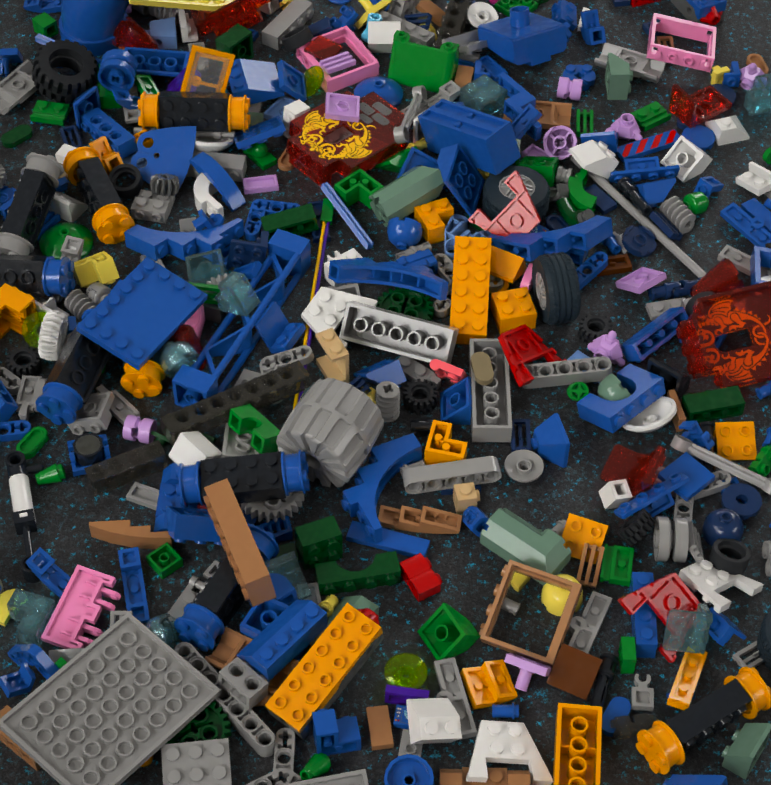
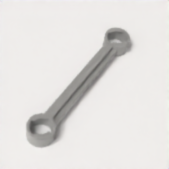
M424 85L412 88L413 99L400 126L394 127L393 135L397 144L409 142V128L421 102L427 101V91Z
M674 435L670 444L674 449L683 453L687 452L761 488L771 495V478L764 477L715 454L681 435Z

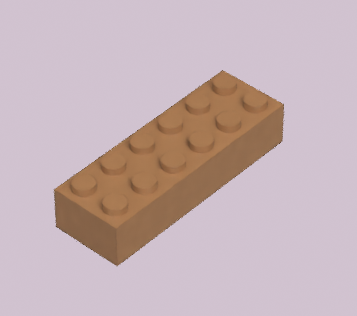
M226 478L204 487L206 496L203 499L207 511L214 523L217 535L220 537L223 549L226 551L231 568L234 570L236 580L240 584L245 601L250 600L252 607L276 598L270 574L228 479Z

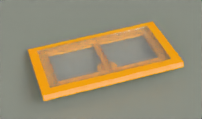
M192 45L180 92L225 93L236 55Z

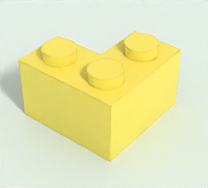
M105 251L74 262L73 273L77 284L81 287L88 288L97 281L109 285L114 283L115 279L120 278L113 257Z

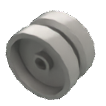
M657 516L653 534L655 561L666 562L671 552V558L674 562L685 563L689 543L687 518L675 517L671 526L668 517Z

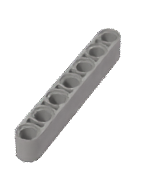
M181 642L177 644L174 651L181 657L188 655L183 658L194 668L201 669L199 672L212 683H215L221 690V694L214 701L217 704V708L223 707V714H228L229 719L227 721H230L234 729L261 757L272 756L275 748V735L252 709L248 711L218 685L217 671L190 643ZM236 712H242V713L239 714V715H235V714H234V713H236ZM249 727H256L253 730L247 729ZM266 741H267V742H270V743L267 744V745L261 744V743L266 742Z

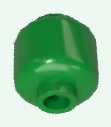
M702 192L689 193L683 198V203L695 215L703 214L708 209V197Z

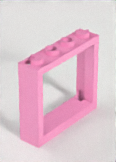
M654 13L649 28L646 58L710 72L715 60L717 27ZM655 31L706 42L707 53L703 55L655 44Z
M347 25L314 37L311 41L296 49V57L325 92L332 93L359 83L366 78L379 75L380 65L378 59L371 54V51L364 46L363 42L356 37L354 31L352 32ZM345 42L363 62L364 66L331 78L319 66V62L312 54Z

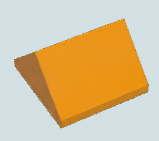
M491 246L490 275L513 283L525 273L527 266L524 258Z

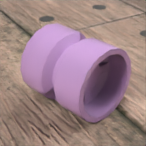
M560 76L557 98L566 99L570 97L571 100L580 101L583 80L574 78L571 81L568 77Z
M128 415L123 425V439L130 441L138 439L140 443L152 444L155 437L151 435V432H156L157 421L149 418L141 420L139 416Z

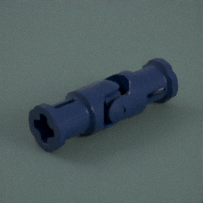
M702 277L691 281L685 279L666 282L663 285L649 288L647 290L650 301H654L657 298L669 299L688 296L690 293L705 292V283Z

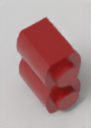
M419 553L399 563L401 577L409 586L418 602L441 591L442 579L438 573L431 569L432 565L427 557L425 558Z

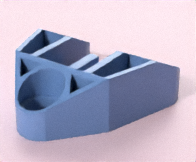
M454 214L444 229V254L451 261H454V253H449L448 251L454 250L455 236L488 238L492 233L482 230L472 235L471 231L467 230L468 219L463 215Z

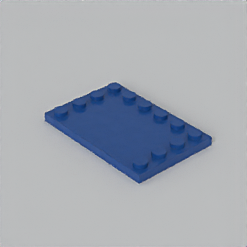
M146 257L76 326V331L139 371L207 300L208 294Z

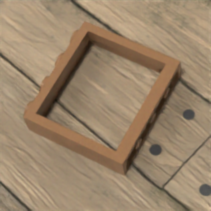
M509 560L508 565L505 564L501 571V576L503 577L501 584L497 583L494 589L493 596H496L494 602L488 605L486 611L487 621L480 626L479 635L481 642L553 667L583 590L582 585ZM515 572L570 591L546 657L491 637Z

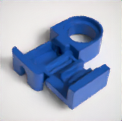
M697 420L683 421L678 426L679 429L688 430L683 432L681 436L691 440L693 443L706 447L707 450H710L715 445L714 441L710 439L711 435L709 432L705 431L703 433Z

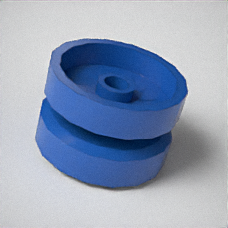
M122 49L107 51L101 59L98 81L109 91H112V89L130 90L135 82L138 68L137 60L131 53Z
M406 754L398 756L389 763L385 770L384 785H434V775L432 768L426 760L418 755Z

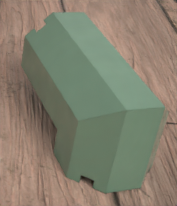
M417 166L369 195L368 198L372 199L370 206L379 221L383 219L385 221L383 225L388 227L390 219L399 217V220L413 213L414 207L429 203L439 197L445 183L439 169Z
M498 508L486 523L489 525L487 531L483 529L480 534V544L507 562L513 560L553 575H557L571 559L572 551L569 547L567 549L564 547L565 540L563 537L550 529H545L542 532V529H537L507 508ZM536 580L537 582H539V583L542 584L543 586L546 584L545 582Z

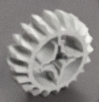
M49 310L43 317L38 340L40 358L48 361L58 360L68 331L66 313L58 310Z

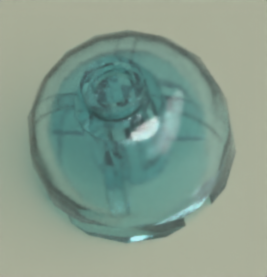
M171 341L163 347L160 365L167 377L173 378L183 364L191 367L197 361L195 356L199 357V354L185 341L174 343Z
M165 613L152 617L145 626L174 650V643L179 644V637L174 621H169L168 619L171 615Z

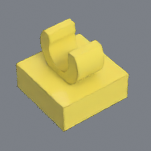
M718 65L712 67L711 85L722 84L724 73H729L730 69L727 66L722 68Z

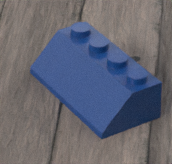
M125 47L124 49L137 60L138 68L136 74L176 77L187 66L190 56L188 51Z
M295 600L237 654V657L243 662H247L257 674L263 675L269 682L328 626L327 612L312 600Z

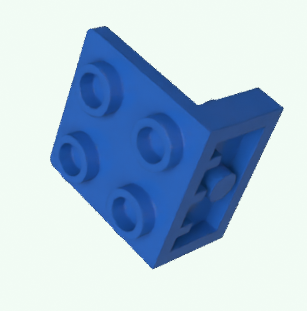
M276 301L271 302L254 325L271 354L292 349L306 330L304 323H289Z

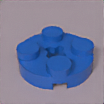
M569 64L563 72V77H568L571 81L574 78L578 79L580 77L583 80L582 91L588 90L590 86L593 87L595 84L596 75L591 65Z

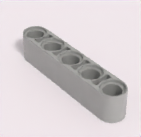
M601 356L526 364V368L535 379L531 383L522 386V388L534 389L570 385L573 382H600L612 373V362L609 358Z
M495 456L411 467L402 472L405 491L408 494L453 489L454 484L474 482V485L493 483L502 476L498 459Z

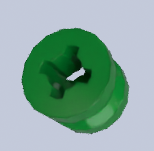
M573 382L567 388V395L573 401H579L589 393L587 385L583 382Z

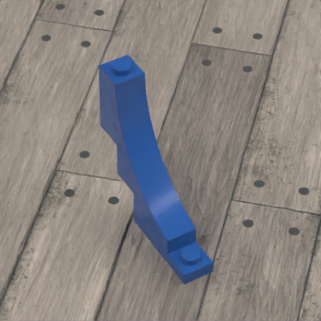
M596 215L582 223L558 230L538 233H511L506 237L491 234L488 238H492L491 246L520 256L525 261L532 262L540 255L565 253L572 248L588 251L613 235L610 217Z

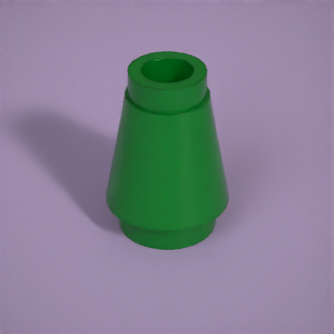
M55 463L35 474L38 485L57 483L66 479V473L62 463L58 465Z
M324 753L314 754L300 772L301 779L318 778L328 773L331 767L329 757Z

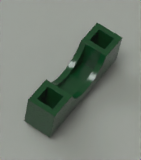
M392 551L376 554L373 563L361 571L345 570L336 561L315 564V578L320 596H330L335 593L353 592L366 588L373 589L378 586H392L396 583H401V569L397 552Z

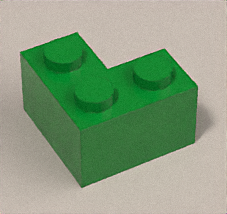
M362 169L356 170L334 184V190L347 207L360 201L369 209H372L370 206L372 199H369L368 196L384 187Z

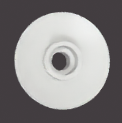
M475 2L467 11L470 23L476 28L480 24L498 20L496 10L485 2Z

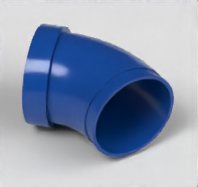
M62 0L61 16L59 19L61 40L68 39L70 42H79V45L87 47V51L90 50L94 56H101L109 50L119 49L128 40L130 35L128 15L126 13V9L130 4L129 1Z

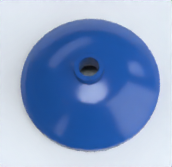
M373 76L357 84L354 89V96H360V103L365 102L375 112H379L372 107L374 103L380 102L392 110L402 102L403 89L399 83L391 78Z

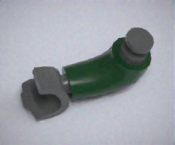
M559 183L556 185L557 188L549 187V201L556 202L560 214L569 226L582 223L594 217L591 209L583 211L577 210L568 198V184Z

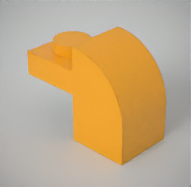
M106 136L88 143L90 147L96 149L99 153L100 159L105 165L107 175L110 174L114 167L124 164L119 152L112 151Z

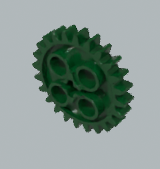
M396 287L395 291L389 288V293L383 292V297L378 296L376 307L428 321L433 320V301H430V296H426V294Z
M214 701L190 721L185 729L179 731L166 744L225 739L232 736L231 730H229L231 723L227 721L229 719L228 714H223V707L217 708V704ZM199 716H206L205 719L201 721L196 720ZM208 734H215L211 739L205 738Z

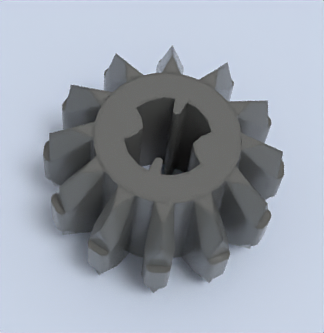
M167 173L151 176L150 190L153 194L169 197L178 193L180 184L177 176Z

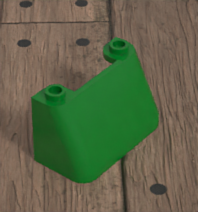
M396 30L393 38L388 78L401 85L410 87L424 85L427 91L439 93V87L452 80L454 82L459 62V44L446 42L438 49L409 42L410 35L408 33Z

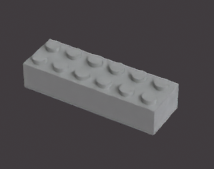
M349 301L346 305L339 338L429 363L433 359H438L451 364L459 329L360 302Z
M470 338L469 374L471 377L472 442H511L512 413L509 363L498 339ZM476 352H485L490 357L494 379L489 385H480L474 379L471 356Z

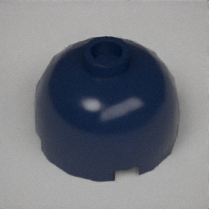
M719 508L710 512L705 518L702 535L711 546L720 538L735 539L741 542L744 531L743 522L736 512L726 508Z

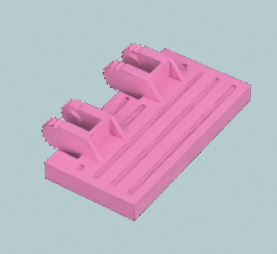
M77 564L40 637L41 640L64 649L84 648V646L87 647L94 640L83 637L84 632L99 637L103 631L86 624V622L95 625L103 609L106 611L115 610L114 604L101 600V598L104 596L113 600H120L121 595L118 592L104 587L113 588L117 581L116 578Z

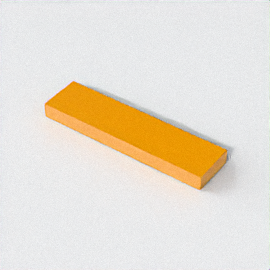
M687 646L666 705L685 710L690 706L708 652Z

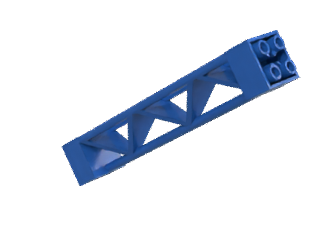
M281 229L276 230L268 242L269 255L263 262L257 276L249 282L193 365L189 367L183 364L172 379L175 405L210 417L220 402V398L261 338L258 331L252 337V328L272 301H276L281 308L299 280L303 278L311 266L310 239ZM267 269H274L276 279L252 292ZM288 275H292L293 278L285 288L286 278ZM258 307L252 317L249 318L246 308ZM240 310L244 327L218 342ZM241 354L218 388V379L233 356ZM224 356L215 369L211 357ZM205 359L209 374L198 370Z

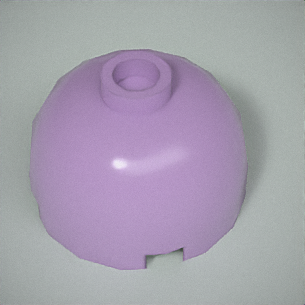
M562 125L554 126L546 132L543 138V146L545 152L550 157H559V160H564L572 156L568 150L577 146L578 140L576 134L570 128Z

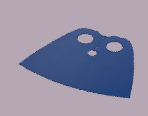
M196 126L169 127L142 133L137 141L138 151L132 157L130 164L138 168L142 179L150 184L151 176L154 174L167 173L177 176L181 187L191 164L189 160L193 157ZM146 138H152L154 143L152 147L146 148L143 145V141ZM159 153V158H154V154ZM139 158L147 160V165L144 168L137 166Z

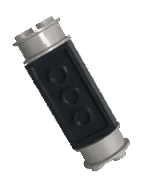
M35 152L27 155L26 167L21 169L22 176L19 180V186L17 191L14 192L13 201L7 210L5 222L1 225L0 254L29 255V253L34 251L54 198L55 188L59 185V175H62L64 172L63 166L56 161L57 159L54 156H45Z

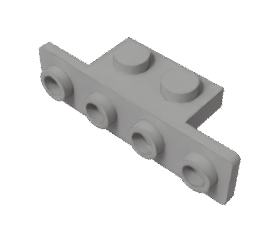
M478 29L442 39V44L446 42L459 44V53H463V55L481 52L482 48L488 47L487 40H478Z

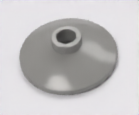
M516 450L506 457L504 469L511 479L528 483L537 480L542 475L544 463L541 457L533 451Z

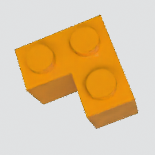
M447 197L414 207V220L421 223V228H423L422 236L425 241H429L430 244L444 241L445 226L451 216L454 215V208Z
M433 420L424 452L425 465L466 459L468 442L451 439L452 423Z

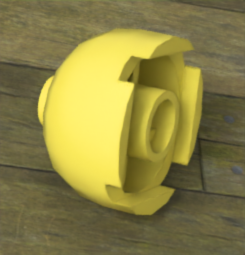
M568 574L556 575L561 578L579 583L573 576H570ZM546 583L542 588L541 602L546 606V610L549 613L561 616L570 591ZM583 590L577 603L575 613L580 609L582 605Z

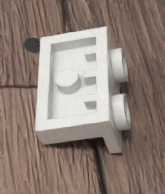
M178 9L182 42L198 41L195 19H189L188 13H185L184 9Z
M753 161L749 162V171L736 177V184L760 196L771 191V171Z

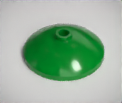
M63 222L56 224L42 234L39 241L41 253L44 256H53L55 259H60L62 256L60 250L68 235L84 239L80 258L82 259L88 255L93 247L92 233L88 228L78 223Z

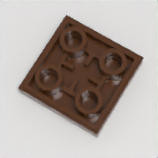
M562 643L546 683L587 701L603 660Z

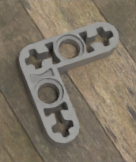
M299 346L264 357L260 361L259 366L264 391L269 403L278 404L284 399L280 372L303 366L313 361L314 354L310 346ZM285 358H291V361L288 363H282ZM272 377L276 378L272 383L267 382ZM274 389H275L276 392H277V393H276V396L273 395V391H272V390H274Z

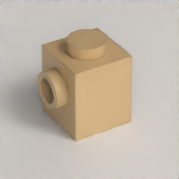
M474 482L454 484L453 502L456 514H463L469 506L477 507V502L480 501V493L478 489L475 490Z

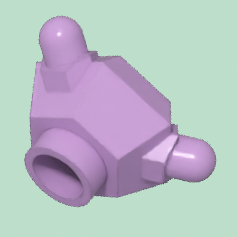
M755 63L740 69V86L743 89L752 91L756 87H770L771 84L766 80V75Z
M630 113L622 114L620 118L605 130V132H618L619 139L628 141L630 139H635L636 141L643 139L640 135L641 130L637 121Z
M612 330L608 334H604L594 339L593 342L588 343L587 348L594 353V357H607L614 365L617 364L620 367L625 365L620 342L616 339L617 333Z

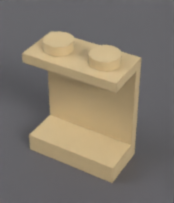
M330 328L316 333L315 337L327 354L316 359V364L324 377L350 383L349 353L334 329Z

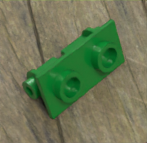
M771 445L762 447L756 456V461H753L747 469L766 477L771 470Z

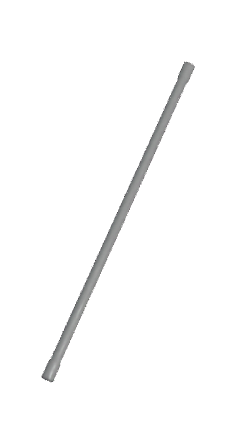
M571 156L570 160L581 169L580 164ZM588 171L589 177L642 226L648 228L655 235L656 239L698 278L702 277L704 283L723 301L732 300L730 308L738 303L647 217H644L606 179ZM759 324L751 325L752 328L759 326L755 329L757 333H764ZM764 326V328H765V330H766V333H764V334H766V336L768 337V340H769L768 344H769V343L771 342V333H770V331Z

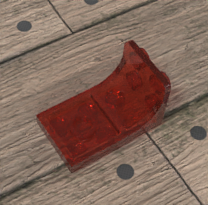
M675 84L672 86L669 110L689 128L703 123L732 107V103L711 85L690 95L679 85Z
M616 444L600 474V478L607 483L609 481L626 479L631 494L635 496L639 492H643L645 488L648 489L650 484H654L658 476L655 472L658 467L663 465L666 459L664 455L666 449L659 445L649 454H641Z

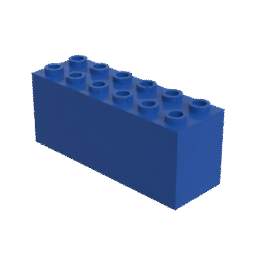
M441 99L417 116L428 150L439 154L442 148L459 144L477 169L494 175L500 174L521 157L511 121Z

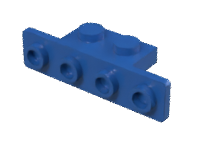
M658 156L624 159V171L611 172L609 181L610 183H618L623 177H629L633 182L642 179L673 178L678 175L680 167L679 165L660 167Z
M681 472L672 474L669 479L653 485L646 492L639 493L633 500L620 504L619 508L614 510V514L621 519H625L644 508L652 517L656 516L675 504L671 492L689 482V476Z

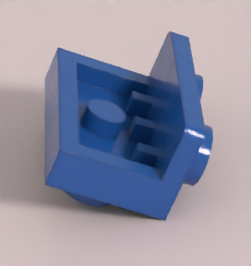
M559 0L557 3H554L551 8V19L560 23L567 21L571 25L569 29L573 31L577 27V6L566 0Z

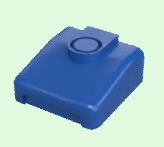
M527 6L511 7L509 9V17L478 26V40H487V48L505 61L516 65L527 64L534 66L550 61L551 55L561 53L567 47L566 25L529 12V7Z

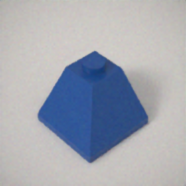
M97 86L88 89L73 101L76 126L79 131L82 129L81 115L97 107L101 109Z
M676 178L660 179L636 184L635 186L638 187L639 194L652 208L657 207V203L665 200L675 184Z
M384 359L353 373L354 377L360 375L364 381L375 385L384 381H390L401 387V383L407 381L400 361L397 359Z
M554 413L534 429L531 446L533 450L536 449L537 454L541 458L565 468L568 463L570 441L559 414Z

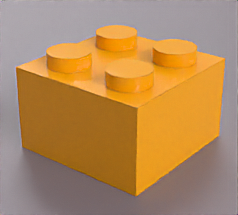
M527 287L491 293L490 309L500 334L524 324L531 329L536 328L537 312Z

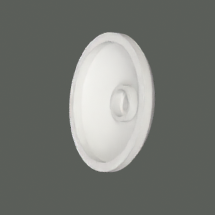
M196 136L194 150L221 152L234 143V139L230 137L214 139V137Z
M662 396L622 427L636 433L656 431L673 419L677 412L676 402L669 397Z

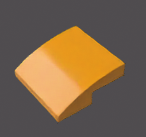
M504 660L484 661L480 667L462 668L460 672L473 710L491 707L492 704H502L518 696Z

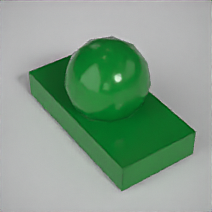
M254 143L249 149L243 150V153L263 171L277 164V159L268 152L265 143Z

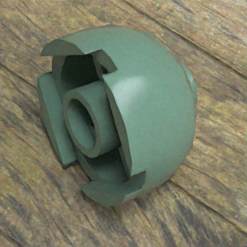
M612 373L599 383L597 391L600 398L609 401L622 400L631 395L626 388L622 387L621 381Z

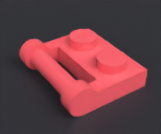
M438 359L430 361V368L436 371V376L440 379L449 378L451 383L456 384L468 376L464 369Z

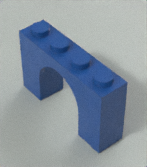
M629 363L617 372V378L621 381L622 387L626 388L632 395L622 400L609 401L589 393L577 402L579 417L606 431L614 433L666 394L663 377Z

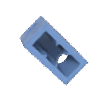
M175 17L150 21V30H140L141 40H151L152 48L177 49Z

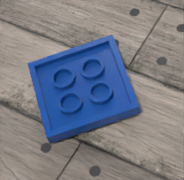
M278 115L250 126L246 133L243 130L235 132L234 141L238 150H246L252 147L251 145L254 143L261 144L266 142L269 137L274 136L276 138L282 136L286 128Z

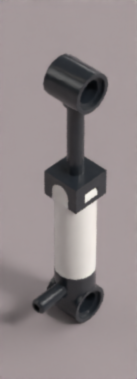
M18 450L11 451L6 455L5 462L13 507V519L17 535L23 534L26 556L21 560L20 566L25 581L37 583L40 579L25 563L34 554L31 533L38 531L28 474L44 470L42 463L27 466L24 453Z

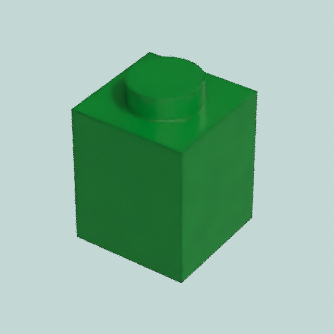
M46 12L32 19L35 33H40L50 38L58 34L57 21Z

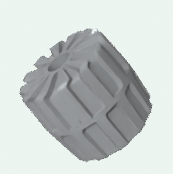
M334 378L319 379L310 387L290 413L277 436L276 444L278 451H284L285 454L298 453L300 449L302 452L305 451L306 461H308L309 465L308 479L314 482L318 478L322 486L330 487L332 482L338 488L349 482L363 464L384 427V419H382L380 409L370 397L353 385Z

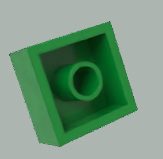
M167 542L146 556L147 563L162 580L183 566L182 558Z
M621 636L618 649L620 674H634L637 661L635 637Z

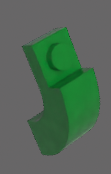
M581 168L580 172L575 174V177H569L568 198L577 210L591 209L594 213L597 197L584 190L588 179V171Z

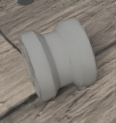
M559 166L556 183L564 182L568 184L569 177L573 175V168L565 169L563 166Z

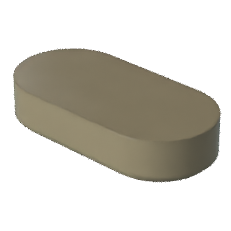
M485 352L474 353L471 356V367L475 381L480 385L491 384L494 379V371L489 355Z

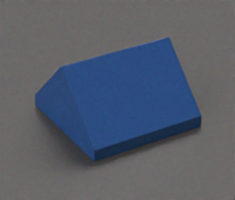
M616 131L580 134L581 143L589 140L602 141L608 145V150L618 152V132Z
M467 376L440 393V420L449 419L452 425H470L472 409L471 377Z

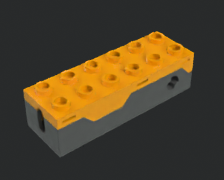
M346 603L265 704L269 714L286 728L293 730L302 740H305L313 729L312 712H317L320 709H329L383 641L384 635L379 624L378 615L369 608L356 609L349 603Z

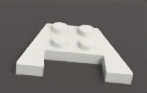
M321 286L302 312L301 318L315 334L333 328L335 331L344 318L347 302L356 301L376 307L378 301ZM340 339L345 348H347L348 343Z
M701 560L681 569L678 575L694 592L698 590L703 595L702 599L706 603L711 602L714 605L713 610L718 614L729 609L731 604L730 600L718 593L735 586L748 595L754 596L761 592L764 584L743 575H731L726 571L717 570L707 560Z
M481 720L466 776L467 782L486 783L488 779L486 762L528 765L531 785L552 784L553 778L524 723Z

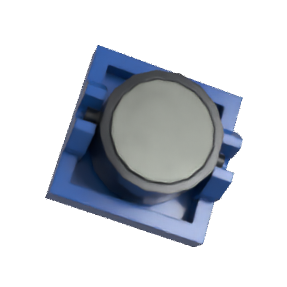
M85 433L75 440L67 441L74 477L113 469L106 434Z

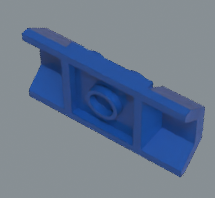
M172 463L163 469L153 532L168 531L166 506L184 507L180 504V496L176 494V484H179V479L175 473V466H178L176 463ZM199 503L188 504V507L197 508Z

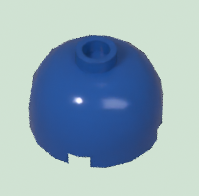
M395 217L388 222L387 236L397 249L406 250L410 246H416L419 243L423 228H421V223L414 219L405 217V220H399V217Z

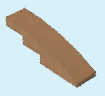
M381 505L378 519L382 527L431 534H459L462 515L423 506L422 510L404 505L401 506V509Z
M130 520L89 522L91 537L108 543L132 548L157 549L167 542L173 548V540L168 531L152 532L151 525L131 526Z

